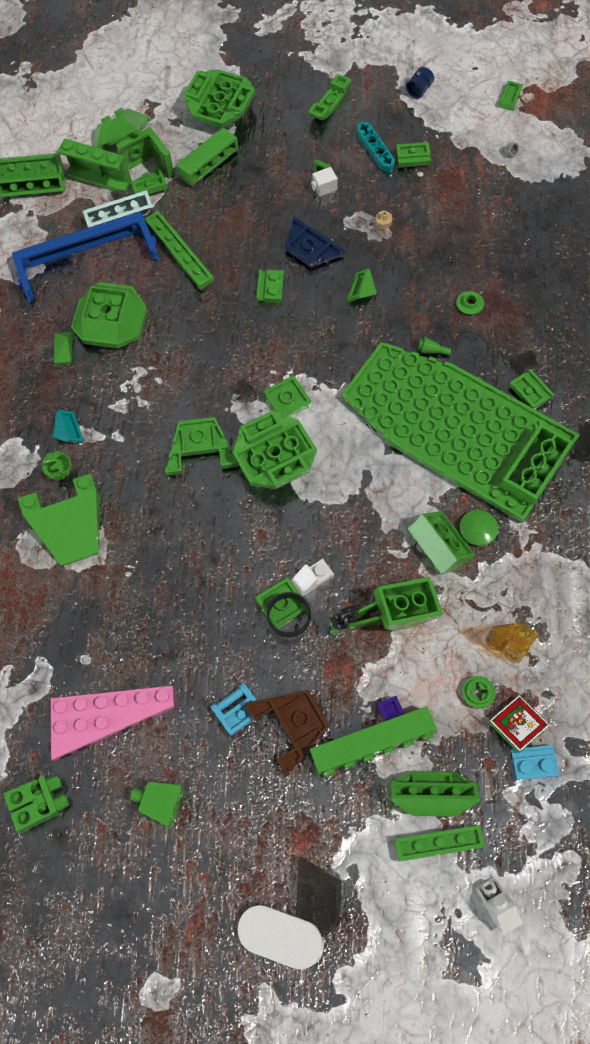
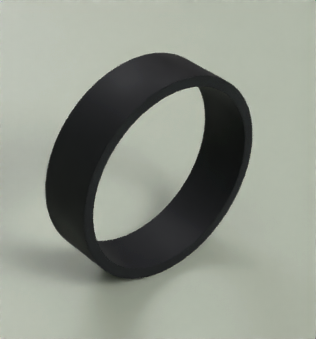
M284 592L275 596L267 608L268 624L279 636L287 638L299 636L308 628L311 621V610L307 600L294 592ZM284 598H294L301 601L306 606L309 614L304 626L293 632H284L277 629L270 621V611L276 602Z

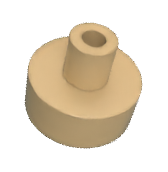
M387 211L379 212L376 215V226L381 229L389 228L392 225V215Z

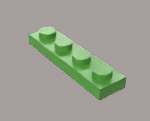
M481 825L395 839L399 862L485 848Z

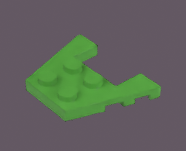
M215 417L178 421L172 450L168 457L169 461L165 468L166 476L183 474L181 457L220 452L222 469L238 467V463Z

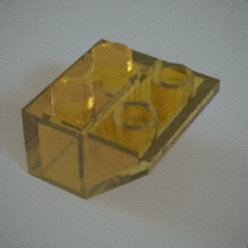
M522 622L498 625L491 628L485 641L491 649L499 650L505 654L504 656L507 660L519 664L539 636V633Z

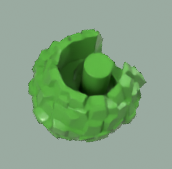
M57 450L48 453L42 461V470L49 479H64L71 471L72 463L70 458L62 451Z

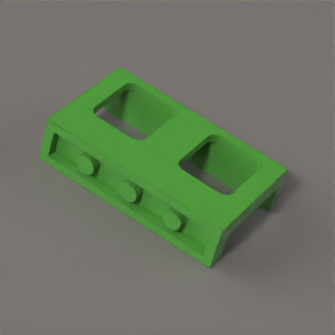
M63 139L57 152L67 157L70 165L66 172L67 178L124 195L127 194L132 179L124 155Z

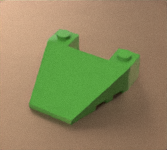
M91 473L73 479L78 496L44 507L36 492L18 498L22 515L61 566L99 554V509L101 498Z

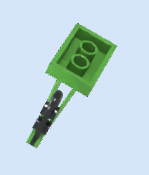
M431 577L375 588L373 593L376 602L361 609L354 605L336 612L335 621L328 624L330 635H334L347 630L383 623L385 629L398 631L439 618L443 615ZM378 610L380 611L381 616L355 622L356 619Z

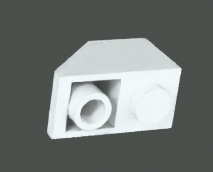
M494 877L475 888L493 922L503 935L523 924L515 903Z

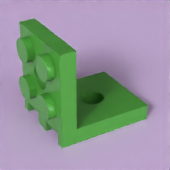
M151 127L116 144L118 154L125 156L129 170L154 158L169 179L175 176L171 154Z

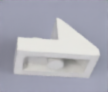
M321 559L310 567L307 564L304 565L291 582L299 594L304 596L332 578L334 573L324 559Z

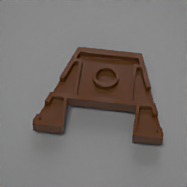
M309 690L245 704L254 721L273 710L293 744V750L276 759L285 776L290 774L293 768L329 728L328 722Z

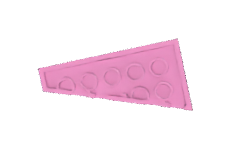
M164 686L51 698V760H58L66 754L76 752L84 746L94 744L121 732V730L129 726H134L147 718L175 708L174 687Z

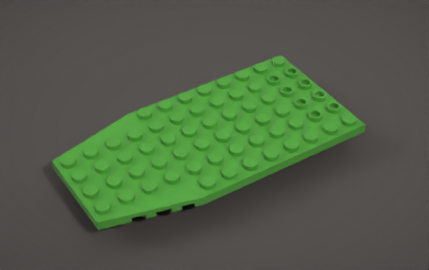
M383 342L379 344L342 393V398L394 448L522 523L580 436V434L452 363H442L433 357L419 356V353L416 352L409 353L403 351V348Z

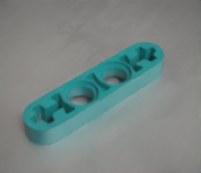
M368 122L359 123L357 125V136L380 169L384 172H391L395 166L394 157ZM373 139V140H375L376 142H375V143H369L368 140ZM381 150V151H383L384 153H383V154H377L376 151Z

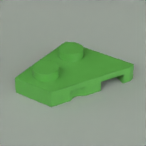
M159 165L155 166V171L152 173L146 172L140 178L131 182L135 194L147 190L149 195L168 189Z

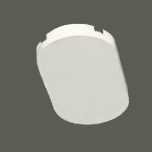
M261 905L249 908L240 918L238 924L240 942L252 953L294 969H306L315 965L323 954V937H321L319 929L309 921Z

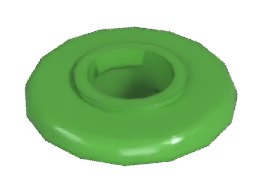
M466 291L458 296L457 307L464 314L474 315L483 309L484 299L476 292ZM472 300L475 304H468L466 301Z

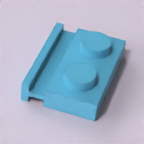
M554 745L526 747L520 753L515 749L510 750L516 781L559 776Z

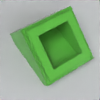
M314 160V173L331 167L326 163Z

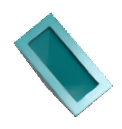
M57 411L53 438L72 443L84 442L74 412Z

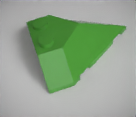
M117 109L114 111L115 115L112 117L109 115L101 119V123L97 125L93 147L103 149L108 145L111 146L128 139L130 136L140 134L141 130L151 121V117L131 109Z

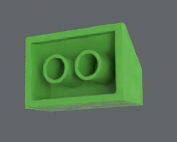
M443 511L422 514L408 528L412 538L419 543L423 553L431 559L435 569L441 574L454 571L476 556Z

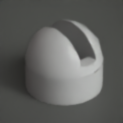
M509 142L504 148L505 153L509 156H516L519 152L518 143Z

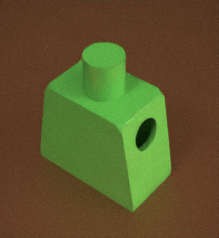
M148 782L145 791L133 788L130 800L140 803L138 812L168 828H172L184 788L181 785Z

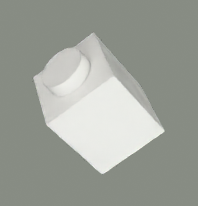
M329 167L313 173L311 185L320 197L337 190L338 178L332 168Z

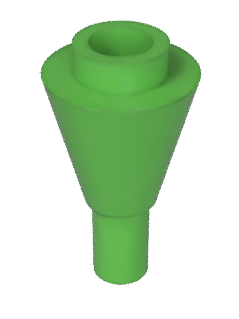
M426 336L419 340L417 349L420 350V354L441 353L450 355L451 348L440 346V344Z

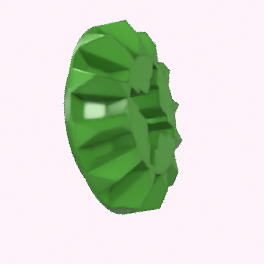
M473 676L464 683L462 696L465 702L472 706V708L483 709L493 702L495 688L487 678ZM476 685L480 691L485 692L481 695L480 700L477 695L471 694L475 692Z

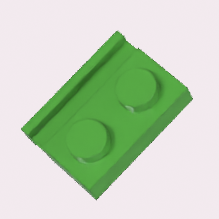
M429 142L396 145L398 168L431 165Z
M259 269L257 302L282 303L284 270L262 271Z
M532 369L512 380L509 384L522 401L535 410L554 397V393Z

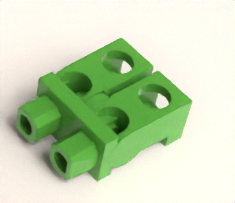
M58 775L49 778L42 776L37 780L3 793L8 809L12 812L10 815L16 832L23 834L29 831V829L61 815L60 811L70 805L66 794L55 797L53 791L63 787Z

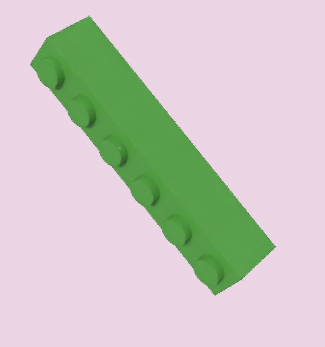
M428 706L313 747L310 749V754L318 776L323 775L325 778L334 775L337 769L343 768L348 770L355 767L356 762L362 760L363 763L370 762L378 754L382 753L383 756L395 752L394 749L402 746L405 749L413 746L416 740L422 739V741L432 739L434 737L433 734L437 731V727Z

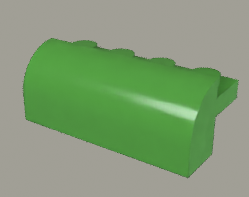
M48 153L0 158V197L65 191L66 175L61 154Z

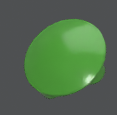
M470 511L460 521V533L467 544L476 546L492 543L498 534L496 519L486 511Z

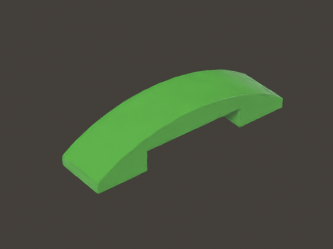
M337 74L330 83V89L319 103L315 102L308 111V115L320 120L329 117L342 101L350 86L351 79Z

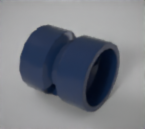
M419 67L406 83L408 94L416 99L421 98L433 84L434 74L429 68Z

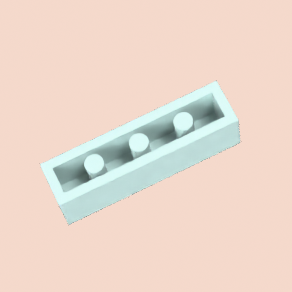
M146 190L83 210L82 213L89 228L152 207Z

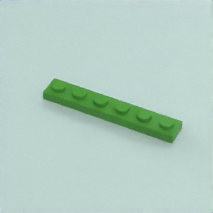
M159 211L145 218L147 226L200 290L214 282L212 274Z

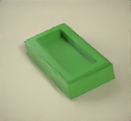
M507 81L498 107L514 111L523 84Z

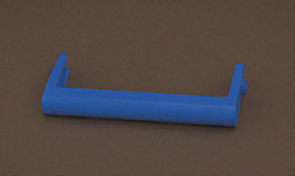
M139 211L14 251L12 256L20 279H17L20 289H24L28 301L32 302L31 300H34V296L26 273L28 268L137 233L142 234L152 259L158 261L155 236H151L142 212Z

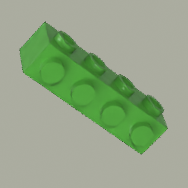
M224 127L215 132L213 136L176 164L178 176L190 186H193L238 150L237 137Z

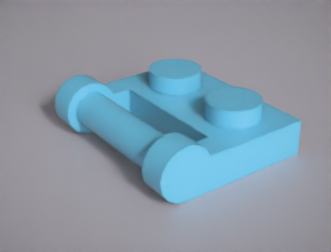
M245 683L239 685V689L218 704L214 703L210 708L232 737L254 721L245 704L257 700ZM241 696H246L247 699L223 715L221 712L223 709Z

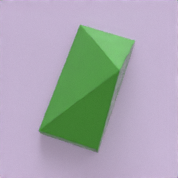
M367 268L355 274L347 297L348 302L377 294L370 269Z
M72 332L55 333L54 365L72 364Z

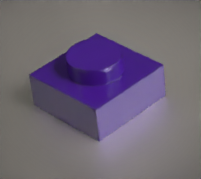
M397 696L377 703L384 722L404 715Z

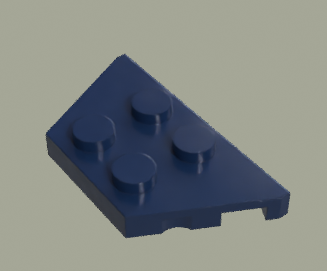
M295 216L293 217L292 226L285 243V250L309 267H314L345 254V249Z

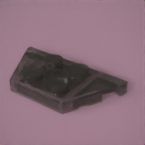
M299 857L295 917L313 923L319 929L322 937L340 928L342 881L305 858Z

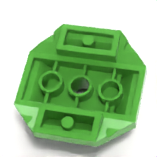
M217 69L206 72L197 71L183 95L193 120L219 128H231L237 119L244 115L255 95V88L248 78Z
M98 282L96 285L90 286L87 292L79 298L71 329L83 344L120 348L132 341L140 340L148 310L133 286Z
M274 410L240 426L233 450V456L251 486L277 489L309 473L317 454V448L300 421ZM279 453L277 456H272L271 454Z

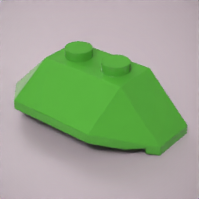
M410 771L391 781L392 802L412 816L456 817L480 801L477 782L470 781L454 772Z

